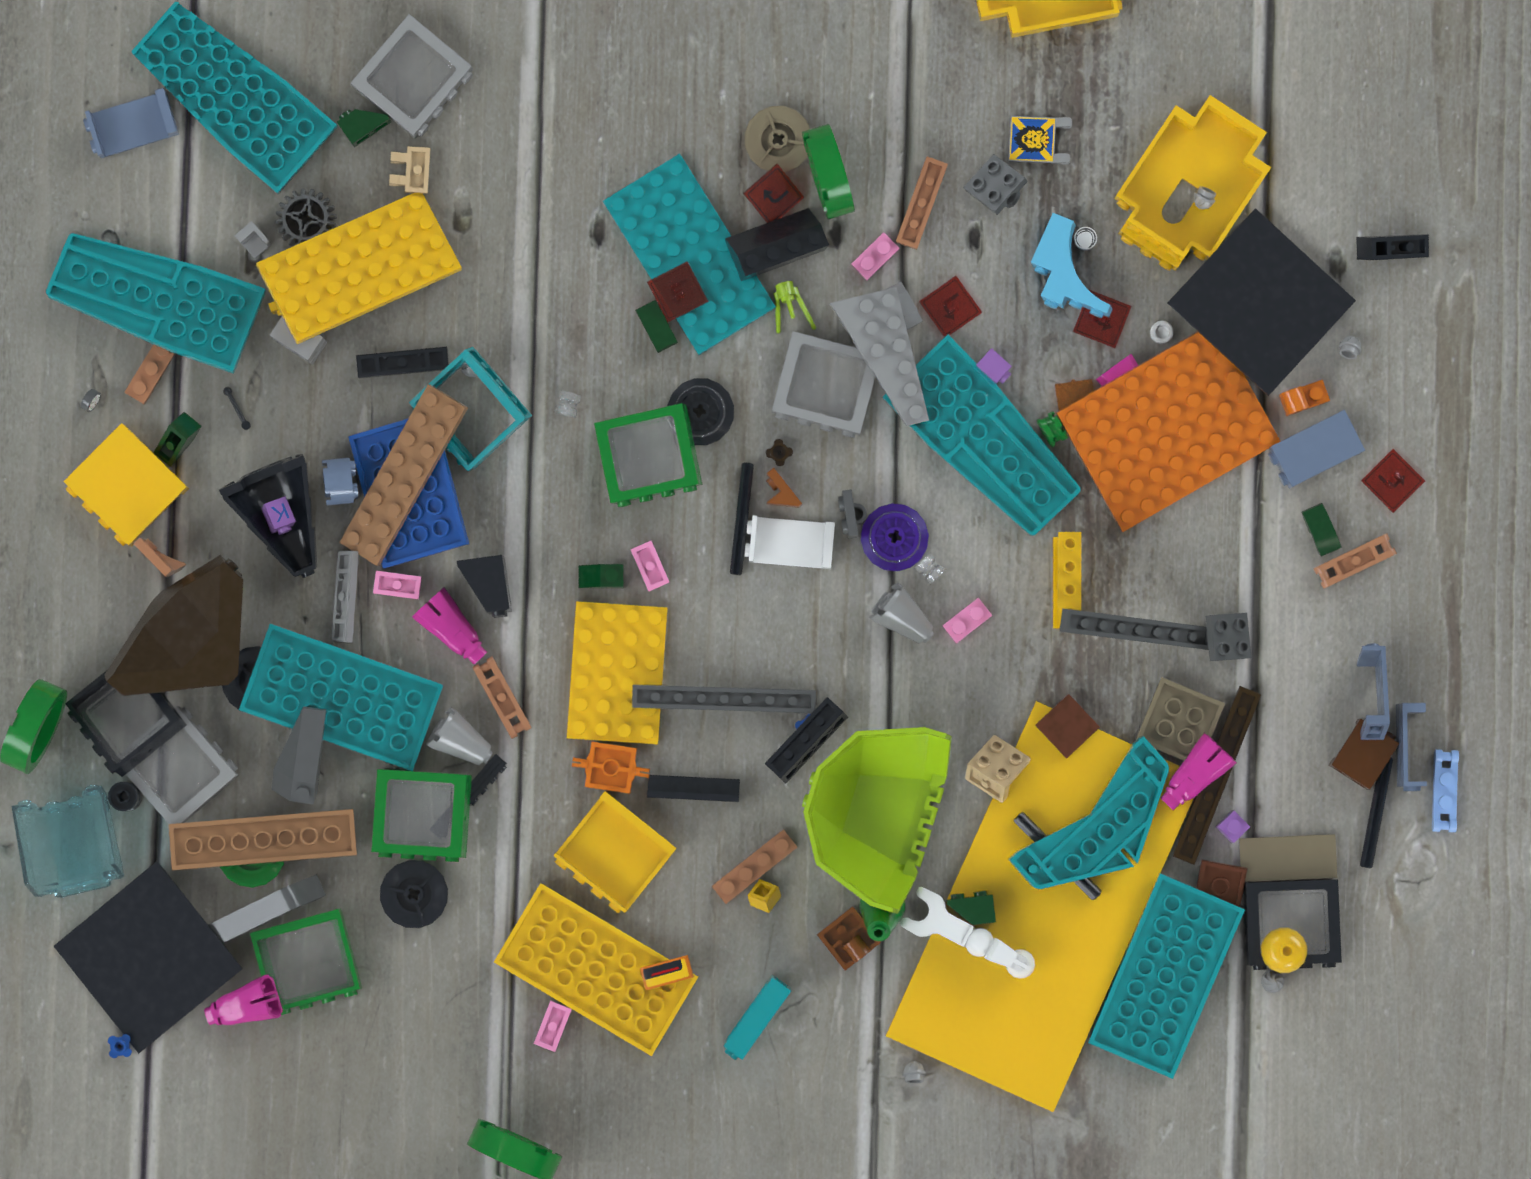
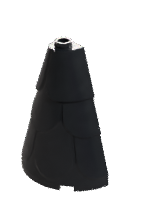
M298 454L294 459L288 457L242 476L236 483L233 481L219 489L223 500L247 524L246 526L267 546V550L294 577L301 575L302 578L314 574V569L317 568L316 534L312 523L307 463L303 454ZM286 496L296 522L289 532L280 535L278 532L271 534L261 508L265 503Z

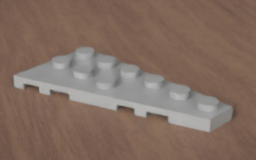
M894 287L829 303L841 320L840 322L843 327L846 328L851 336L853 343L868 367L879 381L878 383L891 400L893 407L905 426L929 421L897 288Z

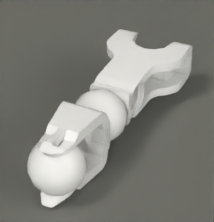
M918 887L916 894L928 904V916L921 921L903 918L899 923L901 927L919 937L940 934L962 947H966L967 951L973 956L984 957L989 961L1006 966L1009 974L1015 978H1026L1034 971L1035 959L1031 953L1023 949L1014 951L1001 940L993 938L987 929L975 928L948 913L944 899L926 888Z

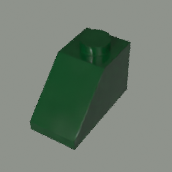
M358 109L352 112L351 110L345 111L339 116L340 120L337 121L339 127L354 148L391 123L390 118L386 114Z
M183 412L168 426L153 453L171 467L192 443L202 426L187 413Z
M624 564L579 565L578 588L624 589Z

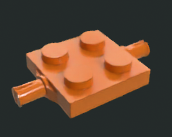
M591 741L590 753L587 759L575 757L572 759V761L581 762V764L572 763V767L585 768V787L631 794L632 782L635 776L649 778L650 775L641 773H650V768L637 767V748Z

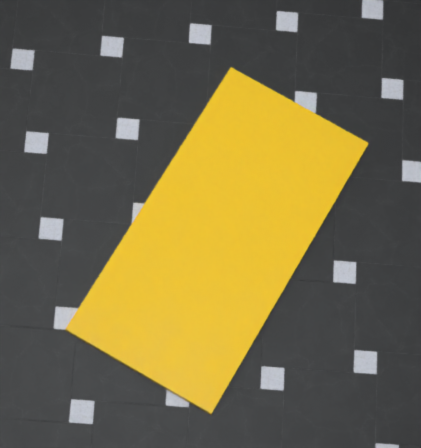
M1036 701L1015 746L1016 749L1031 758L1030 763L1010 784L1008 797L1003 803L992 797L947 897L948 900L951 899L952 894L964 893L965 897H974L973 892L987 891V895H993L996 922L972 925L946 904L948 913L975 928L987 929L993 938L1001 940L1014 951L1023 949L1031 953L1035 959L1034 971L1026 978H1015L1009 974L1006 966L989 961L984 957L973 956L967 951L966 947H962L940 934H932L885 1036L1054 1112L1193 799L1186 801L1183 805L1180 803L1175 810H1172L1161 798L1159 799L1138 863H1135L1122 848L1120 851L1134 867L1089 877L1102 891L1095 900H1091L1074 882L1044 889L1032 887L1008 860L1016 851L1034 843L1014 822V819L1021 812H1024L1048 836L1090 815L1132 744L1098 729L1066 759L1035 726L1053 709ZM1166 759L1164 760L1168 763L1169 772L1161 796L1167 791L1165 788L1169 785L1172 776L1180 767Z

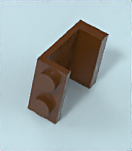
M1357 719L1355 722L1356 726L1337 756L1331 760L1329 766L1366 790H1370L1399 743L1395 741L1396 736L1388 731L1384 740H1361L1360 730L1364 720Z

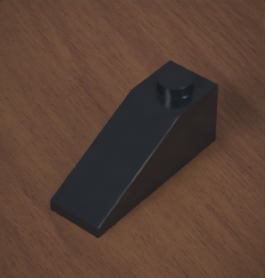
M1429 234L1356 237L1357 260L1429 257Z

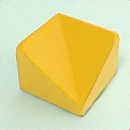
M759 879L747 896L751 906L770 913L781 898L779 886Z

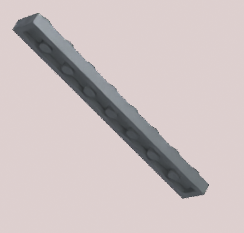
M1062 608L1059 632L1209 650L1207 628L1204 626Z
M632 685V708L812 713L815 710L816 690Z

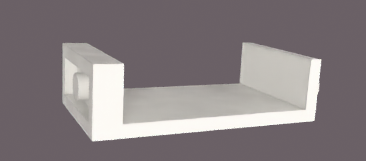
M753 515L752 521L748 520L747 534H751V541L746 543L745 557H749V562L831 569L835 522L797 521L762 518Z

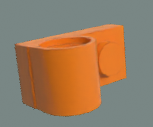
M1323 379L1279 394L1286 417L1330 401Z

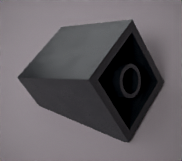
M503 555L456 561L458 568L485 611L489 615L492 614L494 618L507 617V612H512L505 557Z

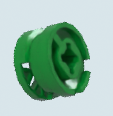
M1053 411L1048 413L1044 419L1041 420L1039 418L1036 420L1042 434L1051 447H1054L1055 443L1060 440L1068 439L1062 423L1057 416L1054 417L1055 413Z

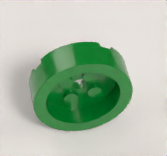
M826 124L803 131L802 138L805 151L808 153L810 169L824 212L827 211V219L855 212L845 168L830 125Z
M38 679L30 687L16 711L18 714L13 725L9 726L0 754V761L25 774H29L35 769L58 728L67 701V690L41 679Z
M478 1118L467 1142V1145L539 1179H553L563 1157L558 1153L553 1154L552 1150L505 1128L495 1126V1124Z

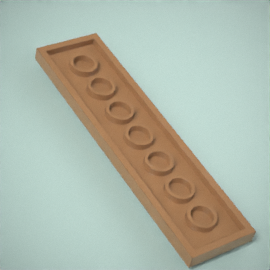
M427 385L339 543L352 551H358V555L374 565L380 566L468 407L434 386Z
M353 809L169 824L172 871L357 855Z

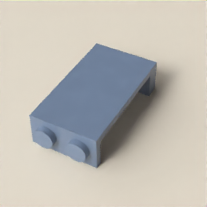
M164 88L155 90L154 95L95 113H91L89 110L85 111L86 118L83 119L86 131H91L93 140H90L92 151L94 154L97 153L100 158L179 135L169 98Z
M1343 410L1271 446L1268 456L1273 465L1277 464L1281 472L1278 476L1284 486L1287 485L1290 489L1364 452L1365 448L1346 411Z
M1370 643L1362 646L1357 660V667H1375L1378 715H1366L1360 730L1361 740H1384L1390 725L1386 647Z
M1426 703L1396 704V741L1399 743L1396 748L1397 787H1403V791H1421V786H1427V781L1408 782L1407 713L1426 712Z

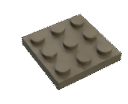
M1161 677L1135 741L1139 737L1144 736L1156 750L1184 761L1204 732L1212 737L1225 703Z

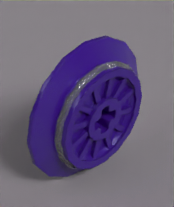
M891 503L878 507L867 517L862 526L861 543L863 551L874 565L883 570L898 572L911 568L921 560L928 546L929 533L925 521L917 511L906 505ZM897 531L901 541L897 540L895 543H892L888 535Z

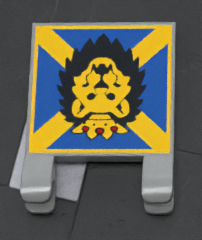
M1011 116L1008 162L1068 165L1070 163V155L1068 153L1054 154L1056 128L1070 129L1072 127V119L1070 117Z

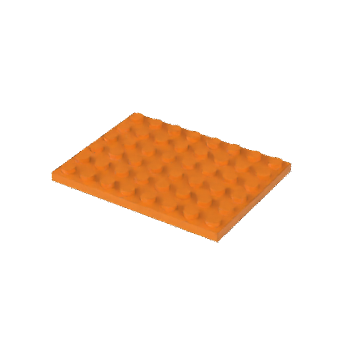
M1198 331L1056 412L1122 532L1281 442L1244 373Z

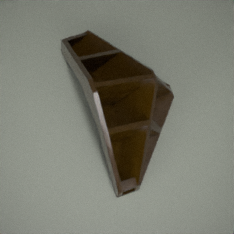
M219 555L162 590L152 600L104 675L106 681L122 696L229 685L238 676L243 598L242 574L237 571L239 567L231 559L225 560Z

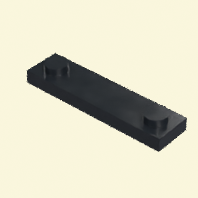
M447 346L356 355L359 379L443 371L449 365Z

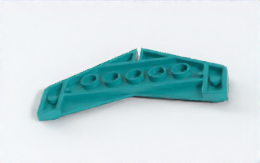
M1144 736L1139 737L1132 744L1090 815L1016 851L1008 860L1026 881L1036 889H1044L1134 867L1120 850L1123 848L1132 860L1138 863L1169 772L1168 763Z

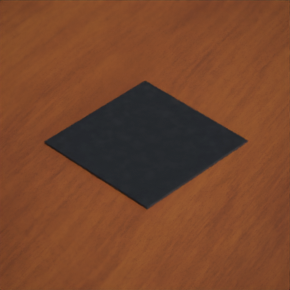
M1255 208L1167 304L1269 396L1356 300Z
M158 861L54 945V948L122 1034L130 1036V1044L138 1054L243 969Z

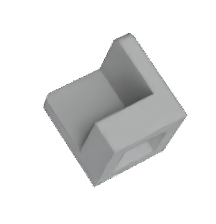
M252 221L235 235L254 258H257L272 245Z

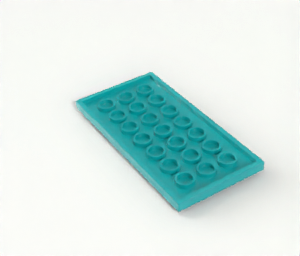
M680 153L603 200L607 210L652 282H654L672 314L675 316L696 305L675 316V319L698 355L706 352L776 308L757 276L741 281L725 242V238L731 237V234ZM686 265V266L689 268V270H690V272H691V274H692V276H693V278H694L696 284L694 283V281H693V279H692V277H691V275H690V273H689L687 267H684V268H682V269H680V270H678V271H676V272H674V273H672V274H670V275H668V276H666V277H664V276ZM687 279V283L674 290L677 297L681 295L680 305L669 301L674 299L671 294L672 286Z
M269 624L239 710L293 729L304 706L326 709L323 740L413 771L443 685Z
M1159 873L1088 1043L1173 1079L1245 909Z

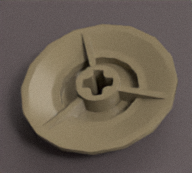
M770 106L759 111L749 121L745 131V148L750 159L759 168L773 173H780V171L786 173L799 167L808 157L803 143L802 132L809 130L810 127L806 119L796 110L786 106ZM775 135L784 137L782 145L778 143L773 144Z

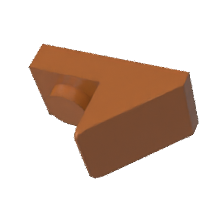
M775 468L767 472L768 479L766 482L773 491L777 489L780 491L766 503L767 505L794 508L802 506L801 501Z

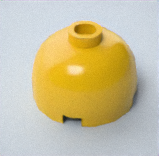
M1288 927L1277 928L1270 931L1264 937L1261 944V955L1264 963L1271 970L1278 973H1291L1298 970L1305 962L1307 944L1303 936L1296 930Z

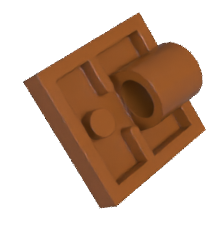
M853 906L817 934L845 971L881 943L869 937L862 917Z

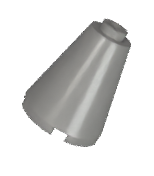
M900 583L894 584L891 587L894 591L889 594L885 592L871 611L874 615H870L869 618L917 643H926L934 634L932 631L933 625Z
M450 707L445 712L448 714V717L446 719L441 718L428 738L430 741L426 745L476 765H480L482 762L486 764L493 753L490 751L491 745L456 709Z

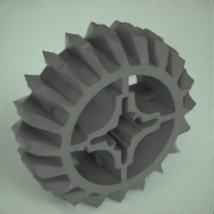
M302 188L301 196H298L296 191H292L294 198L291 200L286 195L284 198L288 202L287 205L282 202L279 203V206L284 210L276 211V215L282 217V219L275 220V223L283 225L277 231L278 233L286 232L282 239L284 241L290 239L289 245L291 247L296 242L300 244L329 231V227L336 228L337 226L336 223L330 222V220L337 219V215L329 214L335 210V207L333 205L327 206L330 199L325 198L322 200V192H319L314 197V189H310L309 195H306V190ZM306 202L300 212L291 213V210L296 205ZM313 203L323 209L324 219L313 215ZM308 214L312 220L310 223L307 221L308 224L304 225V222L299 218L305 217ZM288 219L299 223V236L291 232ZM322 226L316 234L306 237V234H308L312 227Z

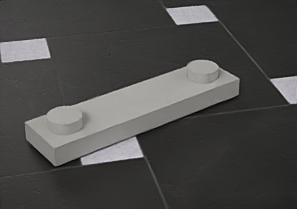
M338 551L332 642L352 643L357 570L359 564L358 551Z

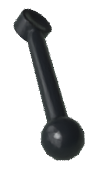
M225 387L223 393L228 396L242 422L241 427L244 430L250 429L251 424L245 420L232 395V389Z

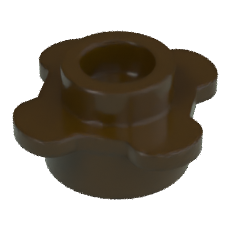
M776 439L771 449L766 450V456L772 458L777 466H783L785 460L793 455L792 448L783 444L781 439ZM780 450L782 452L781 455H778L777 451Z

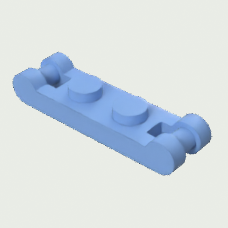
M1435 749L1433 832L1448 830V832L1456 833L1458 750L1443 752L1442 749ZM1442 761H1450V768H1442ZM1440 814H1448V821H1441Z

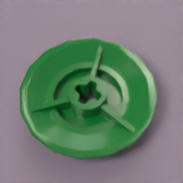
M284 861L223 866L220 869L229 880L237 885L254 888L266 885L277 877L284 866Z

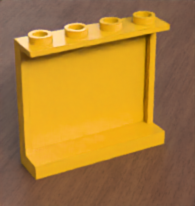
M123 423L63 481L67 485L66 491L74 498L79 496L84 501L82 506L90 514L95 512L100 517L98 522L106 530L111 528L116 533L114 538L122 546L127 544L131 547L134 545L133 542L181 494L184 495L190 489Z
M1058 532V537H1053V629H1060L1062 608L1081 611V532Z
M604 791L599 800L553 856L557 858L555 863L563 870L567 868L575 873L572 876L582 885L585 882L593 887L590 891L599 899H602L603 896L610 901L608 906L619 914L621 911L627 912L677 848L608 792Z

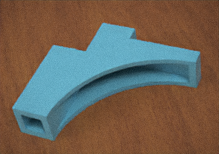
M1052 213L1031 261L1032 266L1035 267L1034 271L1044 276H1047L1048 273L1050 274L1041 293V298L1045 301L1044 304L1053 309H1057V307L1064 309L1066 302L1070 301L1069 305L1081 310L1084 307L1089 309V313L1096 317L1102 318L1103 315L1109 317L1113 310L1111 305L1093 295L1076 274L1071 248L1072 237L1076 227L1074 221Z

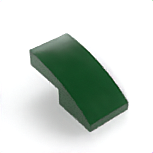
M656 300L635 310L657 353L678 343Z
M1323 503L1301 512L1308 532L1311 534L1318 554L1321 557L1342 548Z

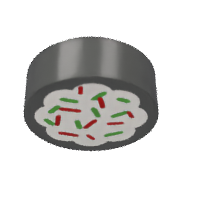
M95 389L89 390L82 399L81 408L91 412L97 406L101 393Z

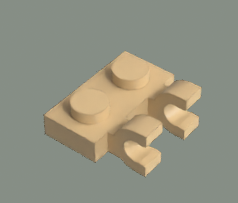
M408 146L407 153L391 152V164H407L406 176L390 174L389 186H405V193L428 194L430 148Z

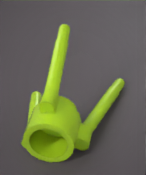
M785 281L775 285L777 292L773 293L776 306V332L778 334L781 332L780 300L782 303H787L790 317L794 319L795 314L791 301H794L795 298L811 328L815 330L816 326L799 294L798 287H794L792 281Z

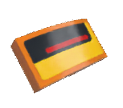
M688 955L640 968L646 990L694 977Z

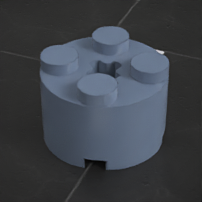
M349 457L322 460V466H327V468H323L325 497H330V500H326V506L354 503V499H358L357 483L352 484V477L356 474L355 461H350Z

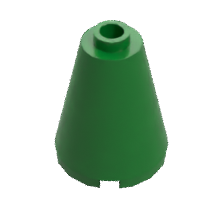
M861 899L860 911L869 937L875 941L886 940L905 913L906 902L904 901L899 913L896 914L870 906Z

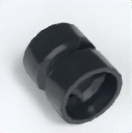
M118 782L110 788L108 800L114 809L129 812L139 807L142 801V792L132 782Z

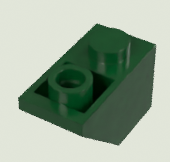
M987 891L973 892L974 897H965L964 893L952 894L951 899L946 900V904L972 925L996 922L993 895H987Z

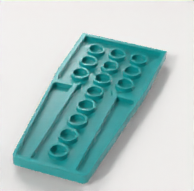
M71 233L47 286L46 294L52 300L167 351L234 374L266 294V289L202 266Z
M948 334L916 364L929 421L909 426L933 451L1030 536H1034L1080 493L1081 488L997 384L976 366L977 363ZM885 394L882 398L897 413V411L891 403V400L889 399L887 394Z

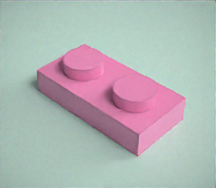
M883 232L851 265L868 281L900 248Z
M652 541L630 549L649 592L670 583Z
M376 571L373 594L419 600L422 577Z
M977 598L942 627L957 644L989 619L992 614L982 601Z
M550 1001L534 1044L556 1052L572 1009Z

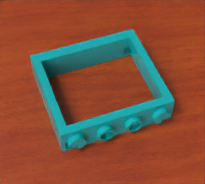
M474 347L465 349L429 384L438 389L467 363L512 415L515 421L475 458L453 434L445 450L452 452L457 458L456 462L458 465H462L467 471L478 467L532 417V414ZM425 388L421 390L409 402L413 409L417 405Z
M771 975L724 1041L723 1046L725 1047L726 1054L734 1060H737L738 1057L743 1060L790 994L791 987L774 975Z

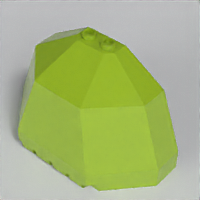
M926 727L856 731L817 767L816 772H812L810 776V792L804 796L802 807H805L803 813L815 863L870 906L898 914L918 874L916 866L921 867L925 852L917 850L918 845L927 848L932 830L926 829L924 826L925 824L934 825L938 808L931 806V803L940 804L944 788L940 786L945 784L948 775L952 736Z

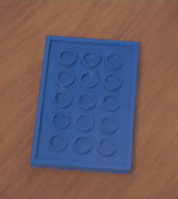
M408 419L348 436L364 498ZM445 450L382 561L383 569L469 545Z

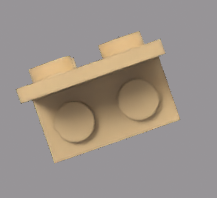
M993 735L967 764L965 779L1003 803L1008 797L1010 784L1030 763L1031 758L1001 738Z

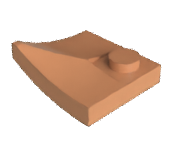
M139 538L133 543L165 577L179 572L186 566L184 562L172 559L158 551L157 546L148 538L146 540Z

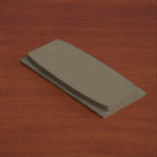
M1335 834L1239 838L1240 867L1247 868L1245 882L1337 878Z

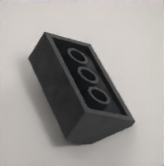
M809 208L725 238L741 281L825 251L829 246L821 223Z

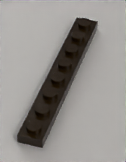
M1239 686L1217 741V744L1234 760L1237 758L1261 694ZM1232 768L1195 797L1173 857L1195 865Z

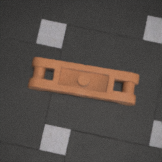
M1386 533L1313 568L1322 580L1321 585L1323 589L1397 554L1395 548H1392L1388 541L1390 540L1388 534ZM1380 544L1384 553L1378 554L1375 546ZM1333 567L1336 576L1330 578L1327 569Z
M491 656L486 659L487 662L480 666L477 664L472 668L508 734L513 739L518 736L517 733L523 730L528 731L532 727L496 661ZM492 670L494 676L486 679L484 673ZM517 716L520 722L512 726L510 719Z

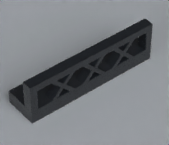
M827 697L765 762V765L786 784L844 723L848 716Z
M649 775L647 798L739 802L740 779Z

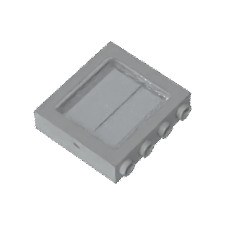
M408 14L353 79L351 85L408 134L416 138L418 135L421 137L428 130L429 125L427 124L432 118L437 119L444 110L442 106L447 100L451 102L459 92L457 91L458 87L462 83L465 85L472 78L473 74L471 72L473 68L431 31Z
M793 331L772 413L776 414L775 418L788 421L790 417L798 419L797 423L804 426H811V423L820 425L819 429L833 432V429L842 431L841 435L855 438V435L860 436L875 375L857 348Z
M180 706L174 708L187 726L126 774L168 824L185 823L239 776L236 772L238 767L230 758L226 761L221 755L223 752L221 747L215 741L211 743L206 738L208 732L200 724L196 726L191 720L193 715L186 707L181 709ZM164 716L121 753L119 758L121 760L166 725L169 722L167 717Z

